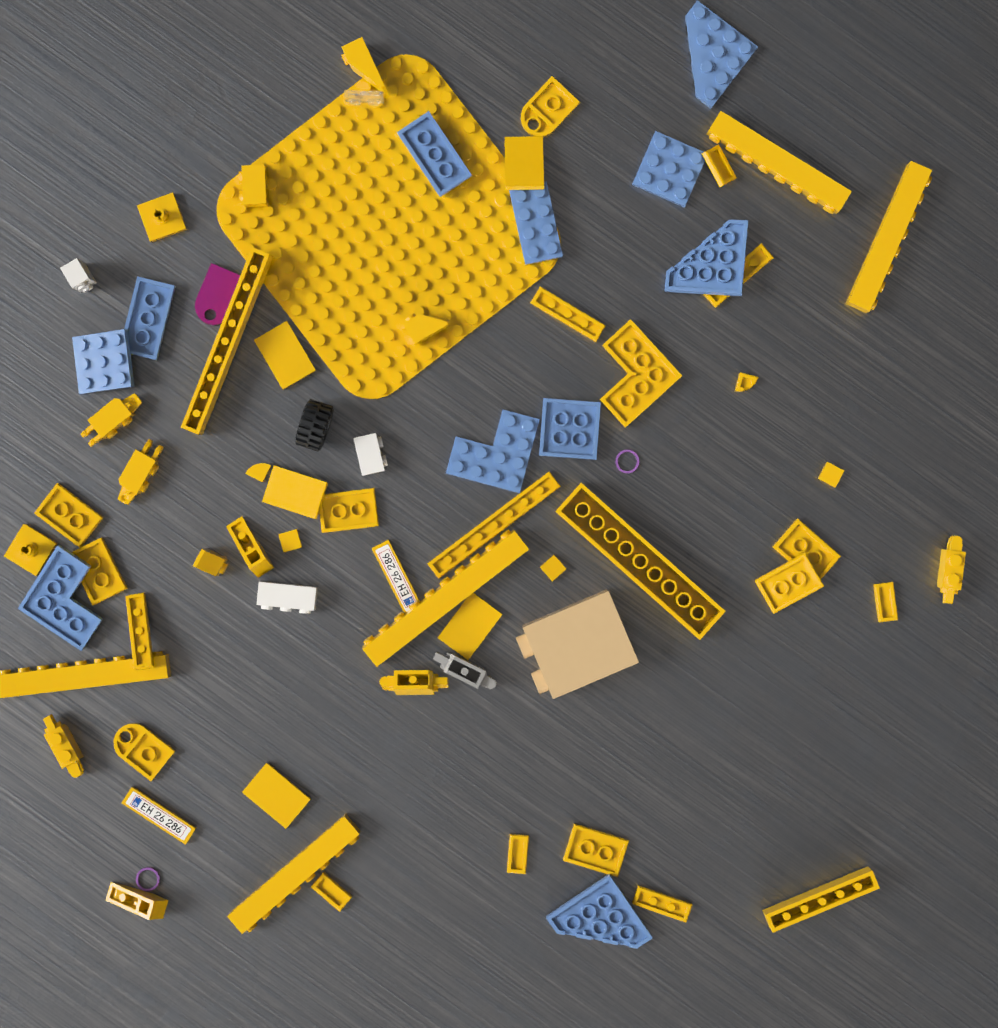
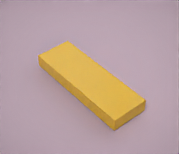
M640 885L637 886L632 900L633 905L685 923L688 920L693 905L690 902Z

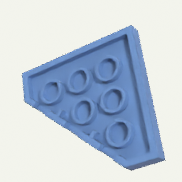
M697 0L686 14L685 22L687 25L695 96L711 109L758 46Z
M728 220L719 230L713 232L702 241L701 245L685 255L678 264L666 271L665 292L742 296L748 220Z
M610 874L546 916L555 932L561 935L567 934L582 939H594L604 943L626 945L636 949L653 938Z

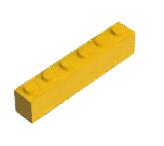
M867 866L762 911L769 928L774 933L880 889L873 870Z

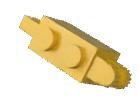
M135 393L124 400L114 398L87 420L91 425L81 433L82 437H87L94 430L98 433L88 443L90 447L97 444L103 438L106 439L108 437L111 439L118 433L117 429L122 425L125 427L133 421L134 412L143 403L142 400Z
M148 439L142 451L135 449L118 479L122 486L118 500L124 504L129 505L137 494L144 493L150 484L148 482L150 476H154L159 468L157 465L159 462L158 458L164 447L159 445L152 457L147 455L153 445L151 439Z
M958 535L950 536L947 542V549H941L937 587L943 593L942 602L953 604L954 594L958 595V591L962 588L966 552H962L963 539Z
M394 670V676H384L379 681L382 689L395 691L396 695H435V692H438V688L449 687L447 677H439L438 674H434L431 670Z
M52 714L43 718L47 727L44 729L46 733L44 737L61 768L66 767L74 778L82 776L85 769L80 759L84 755L68 726L62 724L61 721L57 722Z

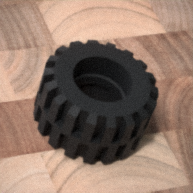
M313 399L306 403L296 432V445L317 452L322 449L332 421L333 406Z

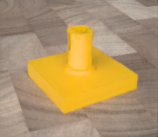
M173 192L137 205L150 242L187 230Z
M23 524L4 557L33 575L38 576L58 543L29 525Z

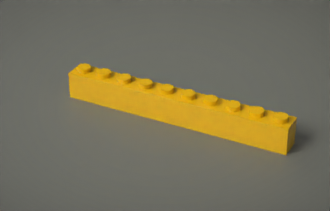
M251 247L181 428L198 435L204 434L273 259L272 255Z
M515 530L505 531L500 536L501 539L498 542H491L485 547V552L481 555L479 553L475 554L470 559L471 562L468 565H461L454 571L456 573L454 576L444 578L439 583L441 586L424 594L425 598L420 602L418 600L413 602L409 606L410 610L405 614L403 612L399 613L394 617L395 621L390 625H383L378 630L380 633L375 637L371 635L365 639L362 649L375 666L378 667L528 551L529 548Z
M163 651L153 652L155 668L138 671L134 670L133 657L125 659V655L115 656L112 661H106V658L94 659V663H87V660L75 661V665L68 666V662L58 663L53 668H49V665L37 666V670H30V667L18 668V672L12 673L11 669L0 670V698L171 677L169 654H163Z

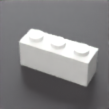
M260 581L256 605H261V609L273 610V607H280V611L292 612V609H300L299 613L311 614V611L316 610L318 587Z

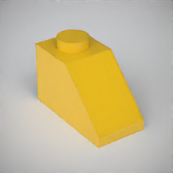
M412 314L403 323L415 346L449 327L444 320L421 314L417 316Z
M205 548L201 549L193 567L213 576H219V574L223 575L227 569L228 564L226 562L228 559Z

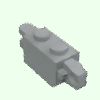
M436 652L433 660L441 663L440 668L445 673L477 689L481 685L491 690L497 685L494 677L492 678V676L486 674V669L454 653L447 652L445 656Z

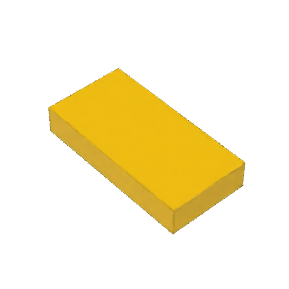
M719 144L702 153L719 187L737 179Z
M894 583L873 584L878 622L898 620Z
M510 833L507 873L526 874L529 835Z
M325 872L311 886L312 889L339 912L353 897Z

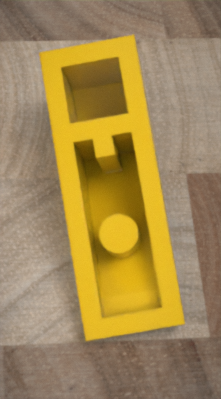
M358 38L342 46L344 54L341 56L345 65H350L356 74L383 94H387L388 91L363 38Z
M242 516L226 526L247 566L258 578L274 568L265 550Z
M115 882L110 883L106 901L148 920L163 919L168 904L167 899L156 894Z

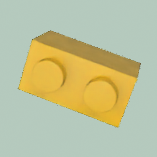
M242 165V171L238 173L239 183H242V190L239 191L240 202H243L245 207L269 206L267 167L265 165Z

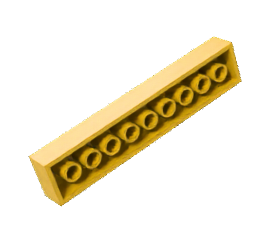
M582 483L573 490L555 511L697 639L701 640L726 612Z

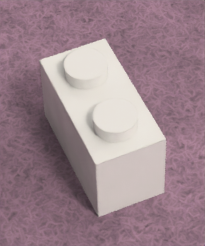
M78 258L60 268L70 286L80 293L92 290L94 288L93 285L97 283L86 263Z
M377 433L353 438L362 476L386 471L385 467L388 466L386 455L382 456L381 448L384 447L382 437H378Z

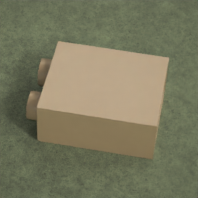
M607 589L522 625L525 634L516 637L524 659L534 655L540 667L539 670L531 673L539 694L550 691L553 699L639 663Z

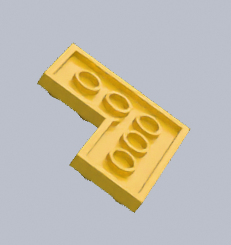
M631 319L602 345L625 370L627 375L599 400L626 428L682 375Z

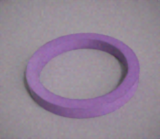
M623 450L616 456V467L623 473H632L639 466V457L632 450ZM624 452L634 454L637 460L635 468L630 471H624L618 465V458Z
M142 868L136 875V884L143 891H152L160 883V875L154 868ZM151 870L156 874L157 883L154 887L144 888L140 885L139 875L142 871Z

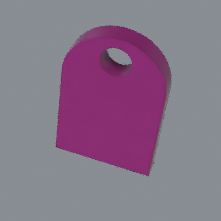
M211 263L195 301L196 314L203 322L213 326L222 324L240 275ZM208 310L216 312V317L213 320H207L206 312Z

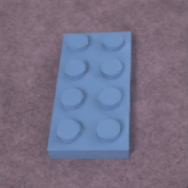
M429 111L397 132L439 197H442L472 177V174Z
M544 181L543 190H509L525 265L563 257L547 181Z
M137 276L124 328L128 329L130 353L132 355L158 360L176 286Z

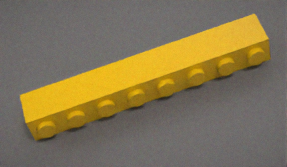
M722 111L719 112L707 132L711 141L717 144L719 142L722 143L729 152L733 154L738 153L749 164H756L761 172L765 174L769 172L774 175L776 181L782 184L787 183L794 192L805 194L810 202L814 204L818 202L830 214H837L852 192Z
M913 161L906 165L846 301V305L865 313L875 309L878 299H876L877 294L883 291L886 284L884 278L893 269L892 260L894 257L897 258L900 253L901 247L899 244L902 239L905 240L909 232L907 226L909 222H913L917 214L914 210L917 204H921L925 195L922 192L925 187L929 186L932 180V176H930L931 169Z
M345 814L233 909L227 917L241 934L246 930L251 932L257 926L256 922L260 918L265 920L272 913L271 909L277 906L279 908L286 902L285 897L290 893L294 895L301 889L300 884L304 881L307 883L316 876L315 872L319 868L321 870L325 869L330 864L329 860L333 856L337 858L345 851L344 847L347 844L353 845L359 839L360 829Z

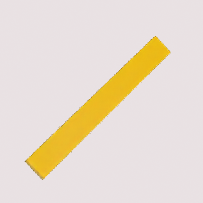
M550 471L427 564L439 579L561 486Z

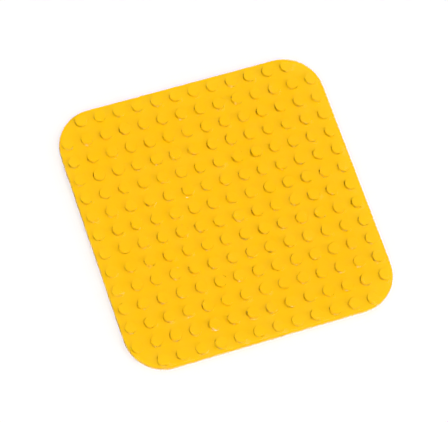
M397 55L377 66V70L388 91L387 94H383L362 78L251 164L265 165L267 167L269 206L245 207L239 198L242 183H239L238 175L224 186L217 201V218L226 236L245 260L248 258L251 247L273 256L263 282L343 387L353 395L365 399L383 398L398 390L549 273L558 260L556 258L525 265L509 190H505L504 156L436 68L425 59L415 55ZM428 111L472 174V177L442 197H439L397 134L398 131ZM557 228L558 236H559V240H560V245H561V237H560L559 230H558V228ZM415 314L417 316L421 314L444 320L449 327L415 346L403 323L406 322L405 319L410 315Z

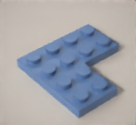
M502 410L493 446L455 437L446 474L520 493L540 419Z
M57 545L18 609L80 651H83L103 620L102 617L72 598L91 565L61 545Z

